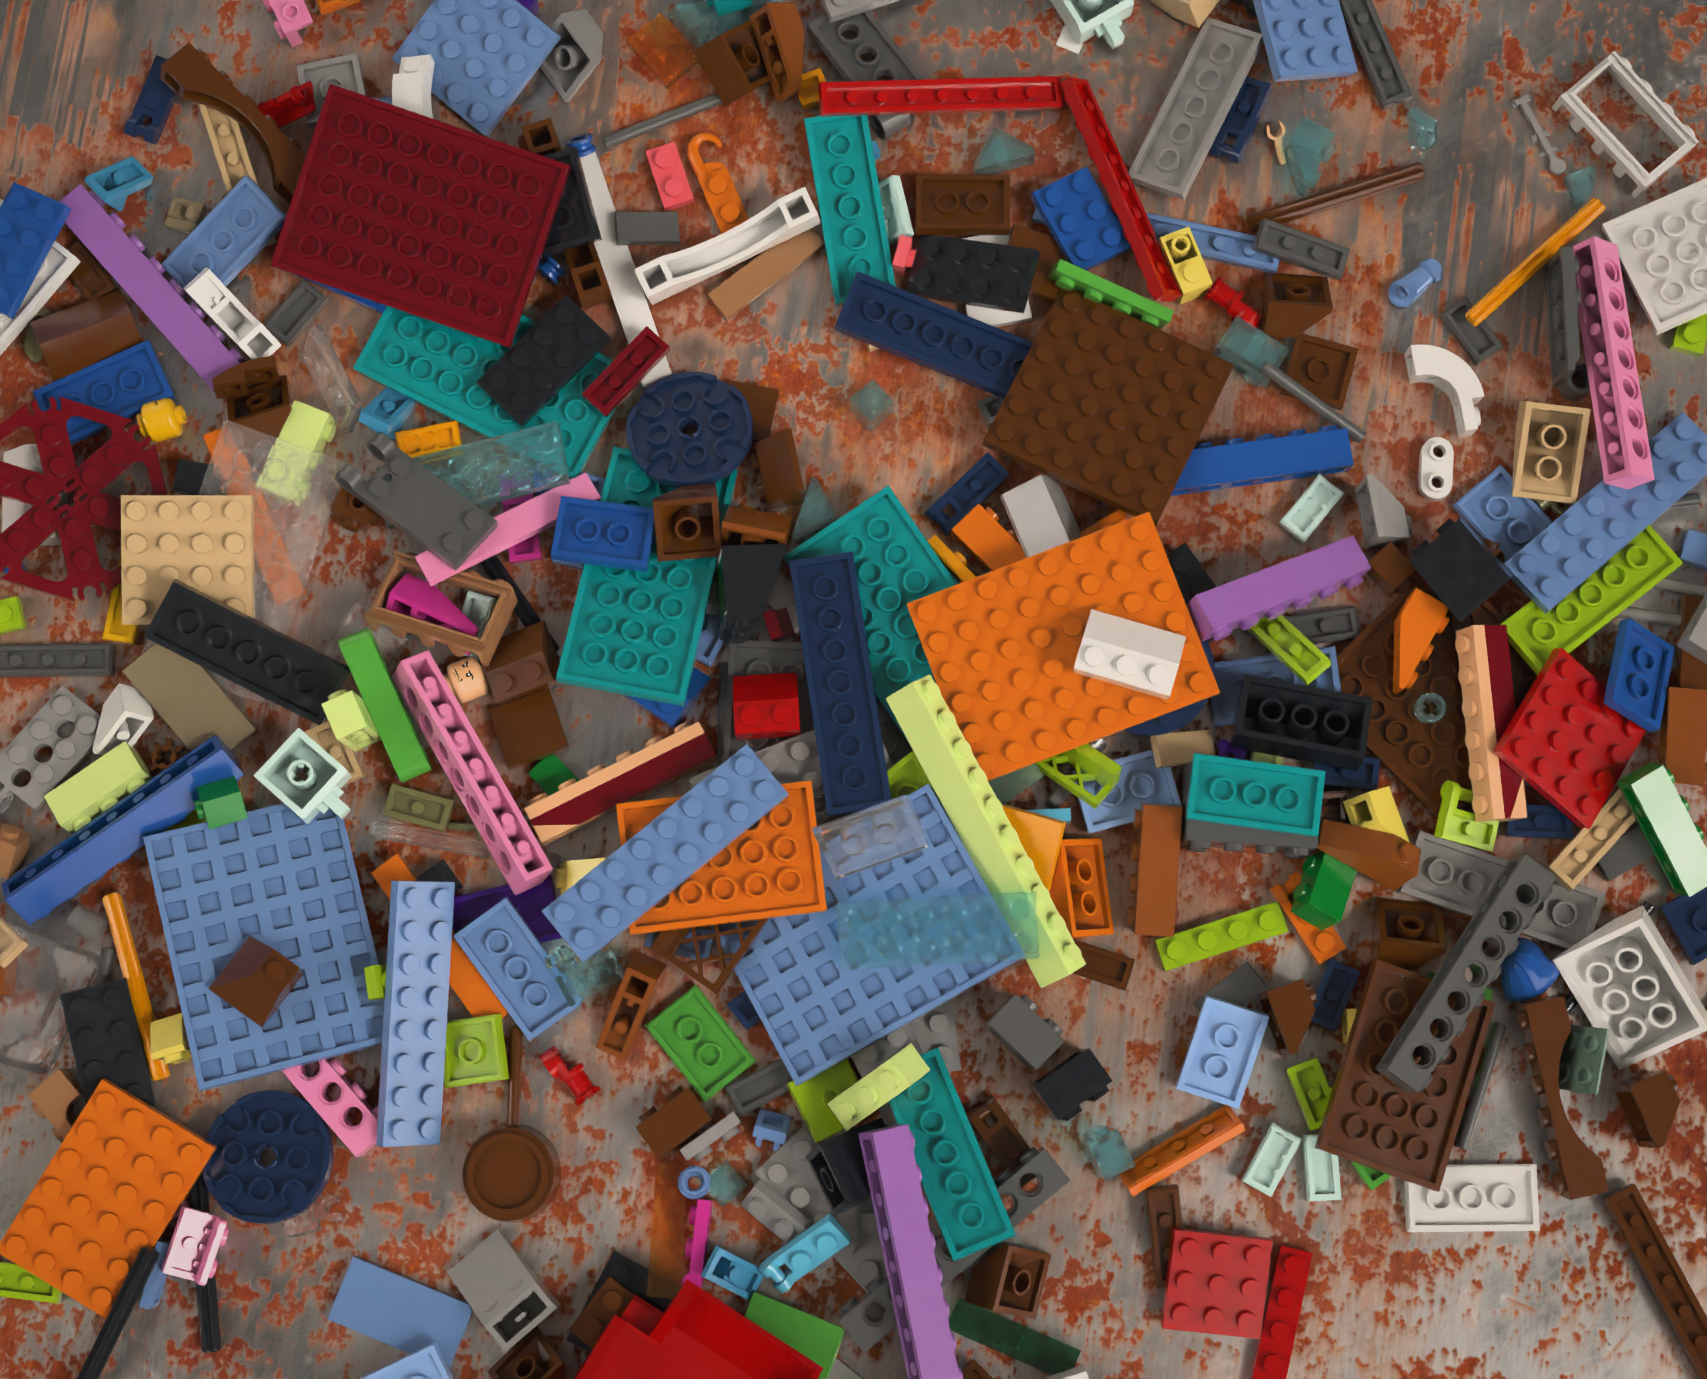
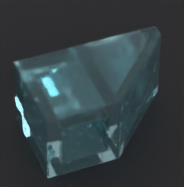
M1305 117L1301 118L1284 152L1296 192L1302 197L1308 187L1311 189L1315 188L1322 172L1317 170L1321 161L1328 163L1336 148L1335 145L1331 144L1336 133Z

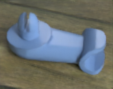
M1433 258L1423 260L1418 264V268L1393 282L1388 291V298L1391 303L1401 308L1411 305L1432 283L1435 284L1442 278L1441 264Z

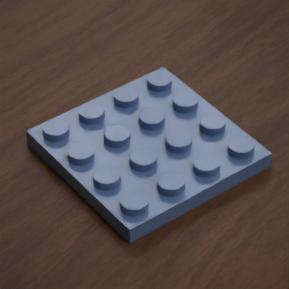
M434 0L392 57V60L400 65L402 57L431 54L435 62L431 92L484 136L488 137L561 39V36L517 0Z

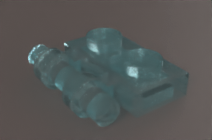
M561 945L553 950V954L544 959L549 969L558 965L563 968L564 973L555 979L570 1007L622 981L624 977V972L612 949L602 954L599 951L588 961L578 965L574 958L577 955L571 947Z

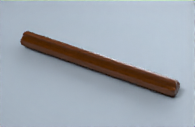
M1417 162L1247 216L1246 223L1249 231L1254 233L1258 231L1260 221L1263 218L1283 224L1421 181L1425 177V171L1422 164Z

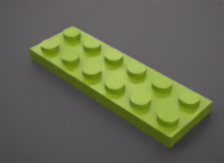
M1649 525L1547 614H1544L1531 600L1500 625L1507 626L1508 642L1538 676L1553 649L1563 648L1567 653H1571L1681 566L1683 562L1652 526Z

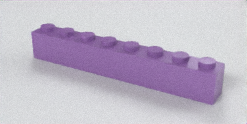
M80 184L59 201L72 209L65 221L68 227L213 391L212 379L246 361L234 347L228 350L221 343L226 339L214 324L209 328L201 320L206 315L194 301L188 305L183 300L182 296L186 292L174 279L167 282L161 275L166 271L154 256L149 260L144 256L142 251L146 247L134 234L128 237L122 231L126 226L114 211L109 215L102 208L106 203L93 190L88 192Z
M908 1124L892 1125L858 1133L908 1379H963L962 1370L957 1364L954 1351L956 1349V1339L950 1331L948 1321L949 1305L943 1297L941 1287L942 1271L936 1263L934 1253L936 1246L935 1237L929 1228L927 1218L929 1207L926 1199L923 1197L920 1184L922 1173L915 1160L913 1150L915 1148L914 1135L909 1130Z

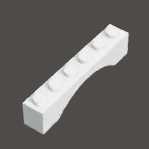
M803 187L776 200L752 218L721 235L690 248L663 255L634 269L647 298L654 305L821 224L820 218L806 188Z

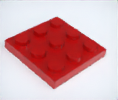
M1173 1227L1161 1327L1171 1330L1261 1339L1272 1239Z

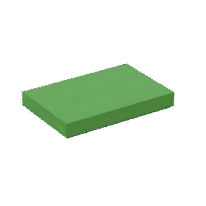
M696 984L645 1024L646 1028L704 1102L708 1101L756 1062L752 1054Z
M754 1292L745 1317L821 1366L823 1370L818 1379H828L846 1330L836 1324Z

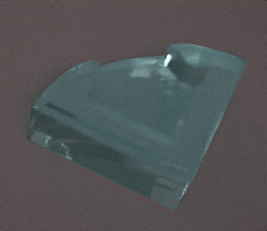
M1595 166L1577 171L1563 178L1574 207L1582 204L1592 193L1597 178Z

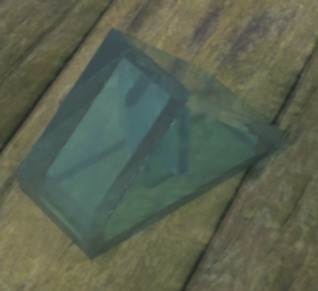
M994 127L973 164L972 174H998L1031 165L1035 157L1034 148Z
M812 477L791 536L792 543L797 545L807 541L838 520L818 479Z

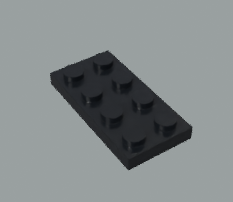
M922 234L906 291L925 299L1024 313L1040 253L1036 249Z
M565 294L476 383L523 428L611 341V337Z
M126 977L60 993L85 1105L100 1081L106 1078L148 1105L155 1106L156 1102Z

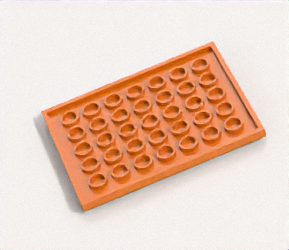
M1150 512L906 603L941 695L950 712L955 716L958 727L965 740L970 744L972 753L981 769L985 772L988 781L1220 694ZM1091 609L1186 636L1179 667L1168 700L1073 672Z

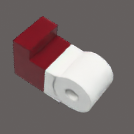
M796 605L762 612L771 642H782L800 636Z

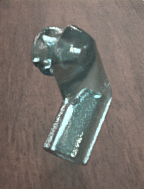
M1415 104L1406 117L1417 126L1418 144L1424 149L1432 148L1438 140V124L1436 120Z

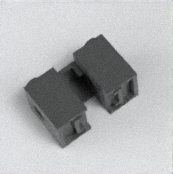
M1192 761L1182 769L1181 806L1183 809L1180 845L1187 846L1186 851L1206 852V850L1212 847L1223 848V851L1243 852V848H1255L1256 853L1260 854L1283 852V858L1303 859V856H1308V853L1318 849V837L1186 820Z

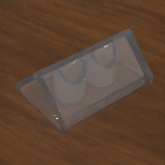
M907 795L812 828L813 834L836 879L928 847L913 799Z

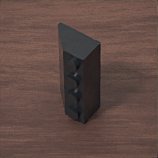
M1244 674L1235 710L1229 747L1358 771L1365 759L1373 698Z

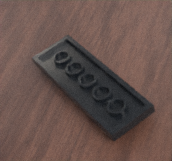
M174 579L144 634L145 638L318 725L322 724L326 716L321 704L329 701V695L341 690L351 672L348 666L177 579Z

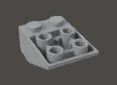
M499 1228L447 1272L483 1326L504 1352L511 1349L561 1305Z

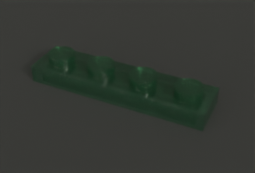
M959 1296L948 1320L951 1331L1051 1375L1074 1368L1081 1352L1080 1349L991 1310L964 1302V1299Z

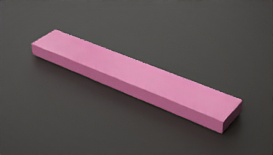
M585 472L494 517L497 520L498 527L456 571L428 550L415 556V560L430 587L556 525L561 496L600 501L601 497L587 473Z

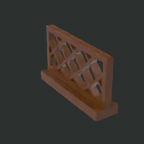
M760 919L755 926L742 928V922H737L738 929L720 932L719 925H714L715 933L697 936L696 927L662 931L650 948L717 995L769 919ZM692 930V936H693V937H691V938H686V937L688 936V934L690 933V931ZM750 932L747 938L744 940L743 933ZM739 934L740 948L736 953L724 955L721 937ZM716 938L719 956L701 959L698 941ZM694 942L696 960L681 962L673 956L681 944ZM731 959L728 965L725 967V960ZM720 961L722 973L716 982L712 984L704 978L702 964ZM697 965L698 973L688 966Z

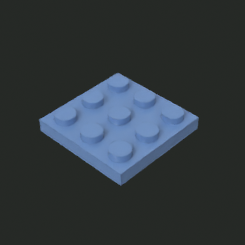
M1253 0L1274 82L1352 76L1358 71L1339 0Z

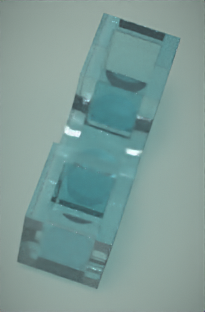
M1100 1124L1083 1133L1086 1139L1079 1143L1097 1178L1107 1181L1136 1166L1118 1129L1107 1127V1125L1101 1126Z

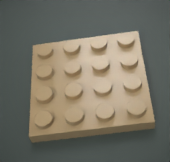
M121 495L122 625H150L174 579L255 619L254 496Z

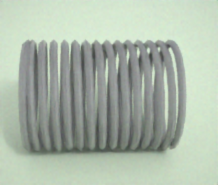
M79 905L69 915L67 925L94 942L105 931L107 921Z

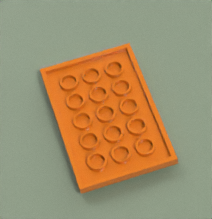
M812 781L781 784L789 796L629 926L630 935L826 912L827 906ZM682 796L616 804L620 845L622 846Z
M106 1078L102 1079L0 1241V1255L106 1319L140 1249L143 1246L156 1247L157 1241L161 1239L217 1146Z

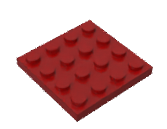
M1555 648L1494 748L1493 753L1580 829L1584 827L1590 829L1646 730L1605 705L1603 702L1606 686L1563 648Z

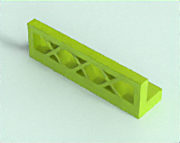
M1089 744L1035 763L1043 774L1095 809L1118 784L1122 768ZM1057 764H1071L1075 767L1076 774L1063 775L1057 770ZM1094 780L1102 785L1103 788L1094 796L1084 789L1083 781Z

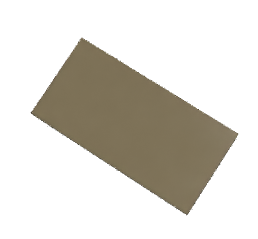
M157 643L122 671L190 751L215 734L232 750L258 728L208 669Z

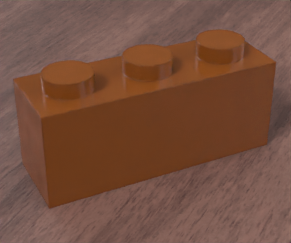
M1679 687L1667 688L1660 729L1658 730L1657 764L1666 766L1672 772L1675 778V783H1673L1675 788L1696 789L1704 786V782L1707 781V762H1705L1707 750V690Z

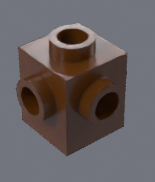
M342 487L331 508V518L341 522L340 525L343 528L356 533L359 530L367 533L370 524L376 526L381 516Z

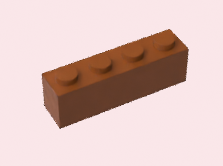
M1140 802V810H1134L1133 828L1139 830L1138 842H1132L1131 861H1136V874H1130L1129 893L1134 894L1133 906H1128L1127 926H1132V932L1135 935L1174 937L1183 809L1178 804Z

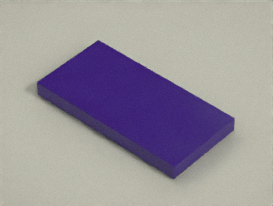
M551 874L547 876L542 884L518 895H514L509 884L454 897L452 929L455 933L508 897L541 943L563 938L542 912L543 909L557 899Z

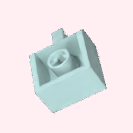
M1050 0L1078 45L1094 36L1098 38L1103 36L1112 50L1123 44L1125 36L1119 26L1122 25V20L1131 16L1134 6L1133 0Z
M299 727L254 775L265 788L306 824H309L320 811L325 814L330 809L342 820L351 811L339 799L344 793L341 788L352 777L351 774ZM303 772L308 774L309 778L306 781L300 780L298 774Z

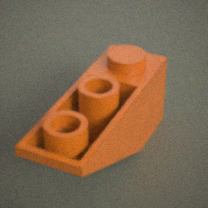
M1415 588L1408 595L1394 620L1393 692L1396 694L1403 691L1404 688L1409 690L1419 675L1414 670L1420 660L1425 662L1434 648V645L1430 644L1435 633L1440 635L1450 619L1445 616L1449 608L1444 603L1418 588Z

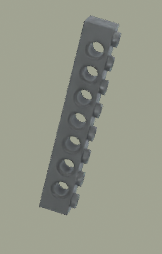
M1527 854L1511 857L1375 1068L1376 1071L1406 1093H1419L1428 1087L1433 1078L1432 1071L1437 1064L1443 1062L1450 1052L1448 1046L1453 1038L1459 1036L1466 1028V1018L1469 1013L1482 1003L1485 997L1483 993L1485 988L1501 973V963L1506 956L1511 955L1519 944L1517 938L1523 930L1533 923L1536 917L1534 912L1538 905L1546 901L1553 890L1551 885L1556 876ZM1518 887L1523 892L1522 902L1516 896ZM1501 914L1506 918L1505 929L1499 923ZM1484 940L1489 944L1490 948L1487 956L1482 950ZM1467 967L1471 969L1473 975L1470 983L1465 978ZM1450 993L1455 998L1453 1009L1449 1007L1447 1002ZM1433 1020L1438 1025V1033L1435 1037L1430 1031V1025ZM1416 1047L1421 1053V1059L1418 1064L1415 1063L1412 1056Z
M1043 1146L1038 1150L1035 1147L1030 1148L1019 1158L1022 1162L1013 1171L1009 1168L1005 1169L994 1179L999 1194L1009 1195L1012 1198V1205L1007 1210L1013 1228L1070 1181ZM1026 1173H1033L1037 1176V1185L1031 1190H1024L1020 1187V1179ZM940 1231L934 1235L936 1263L941 1268L943 1277L941 1287L943 1288L990 1247L954 1262L951 1254L943 1250L945 1239L942 1232ZM881 1275L877 1276L865 1287L868 1291L858 1300L855 1296L852 1297L840 1308L842 1312L838 1316L840 1324L864 1353L897 1326L887 1276L885 1278ZM877 1302L883 1305L884 1313L882 1316L870 1318L865 1313L866 1307L870 1303Z

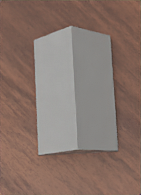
M1039 475L1000 496L1026 558L1082 537L1058 480L1047 475Z

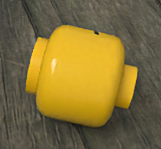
M162 398L143 404L140 413L137 414V423L144 438L149 436L151 441L158 443L181 436L183 424L187 423V416L182 405L177 406L170 398Z

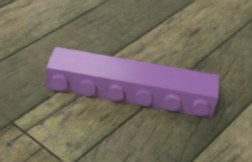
M1354 535L1197 594L1186 606L1201 642L1210 638L1218 641L1230 635L1233 629L1240 627L1243 631L1259 623V619L1264 617L1272 620L1286 612L1285 609L1293 607L1294 610L1301 609L1310 604L1313 598L1327 599L1337 593V589L1344 586L1347 590H1350L1364 581L1362 577L1371 569V566Z

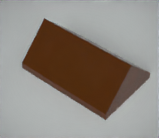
M121 290L30 322L54 382L142 343L132 313Z

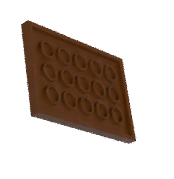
M1372 959L1315 1148L1439 1192L1495 1003L1483 999L1476 1009L1471 1010L1466 1018V1028L1459 1036L1453 1038L1448 1046L1450 1048L1448 1056L1443 1062L1437 1064L1432 1071L1433 1078L1428 1087L1419 1093H1406L1376 1071L1375 1068L1432 979L1379 959ZM1450 993L1447 1002L1449 1007L1453 1009L1455 998ZM1433 1020L1430 1025V1031L1435 1037L1438 1033V1025ZM1417 1047L1412 1054L1416 1064L1421 1059V1053Z

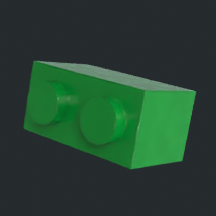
M1321 851L1315 855H1310L1302 866L1304 873L1300 884L1293 893V899L1295 900L1291 912L1318 929L1324 930L1341 922L1357 870Z

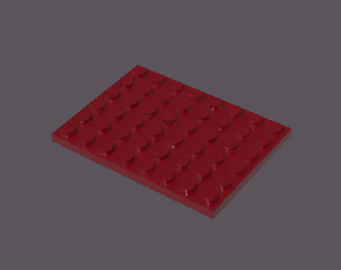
M330 84L270 266L511 348L571 166Z

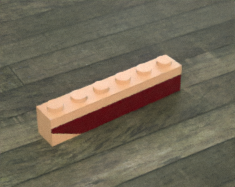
M1472 625L1455 631V648L1458 652L1459 660L1458 679L1462 688V713L1465 717L1466 726L1465 744L1469 754L1470 766L1468 773L1472 783V809L1475 813V820L1477 823L1513 821L1527 818L1523 778L1493 753L1494 748L1516 713L1507 626Z
M691 721L682 723L673 729L675 734L664 739L662 735L654 737L645 743L646 748L634 753L633 749L626 751L616 757V763L605 767L604 764L598 765L587 772L588 777L578 782L575 778L570 779L558 786V792L550 796L543 793L529 800L530 806L524 809L542 845L546 846L616 811V804L634 802L716 761V754L700 723L697 722L693 725Z

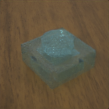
M727 1160L709 1175L711 1179L709 1192L722 1207L748 1185Z

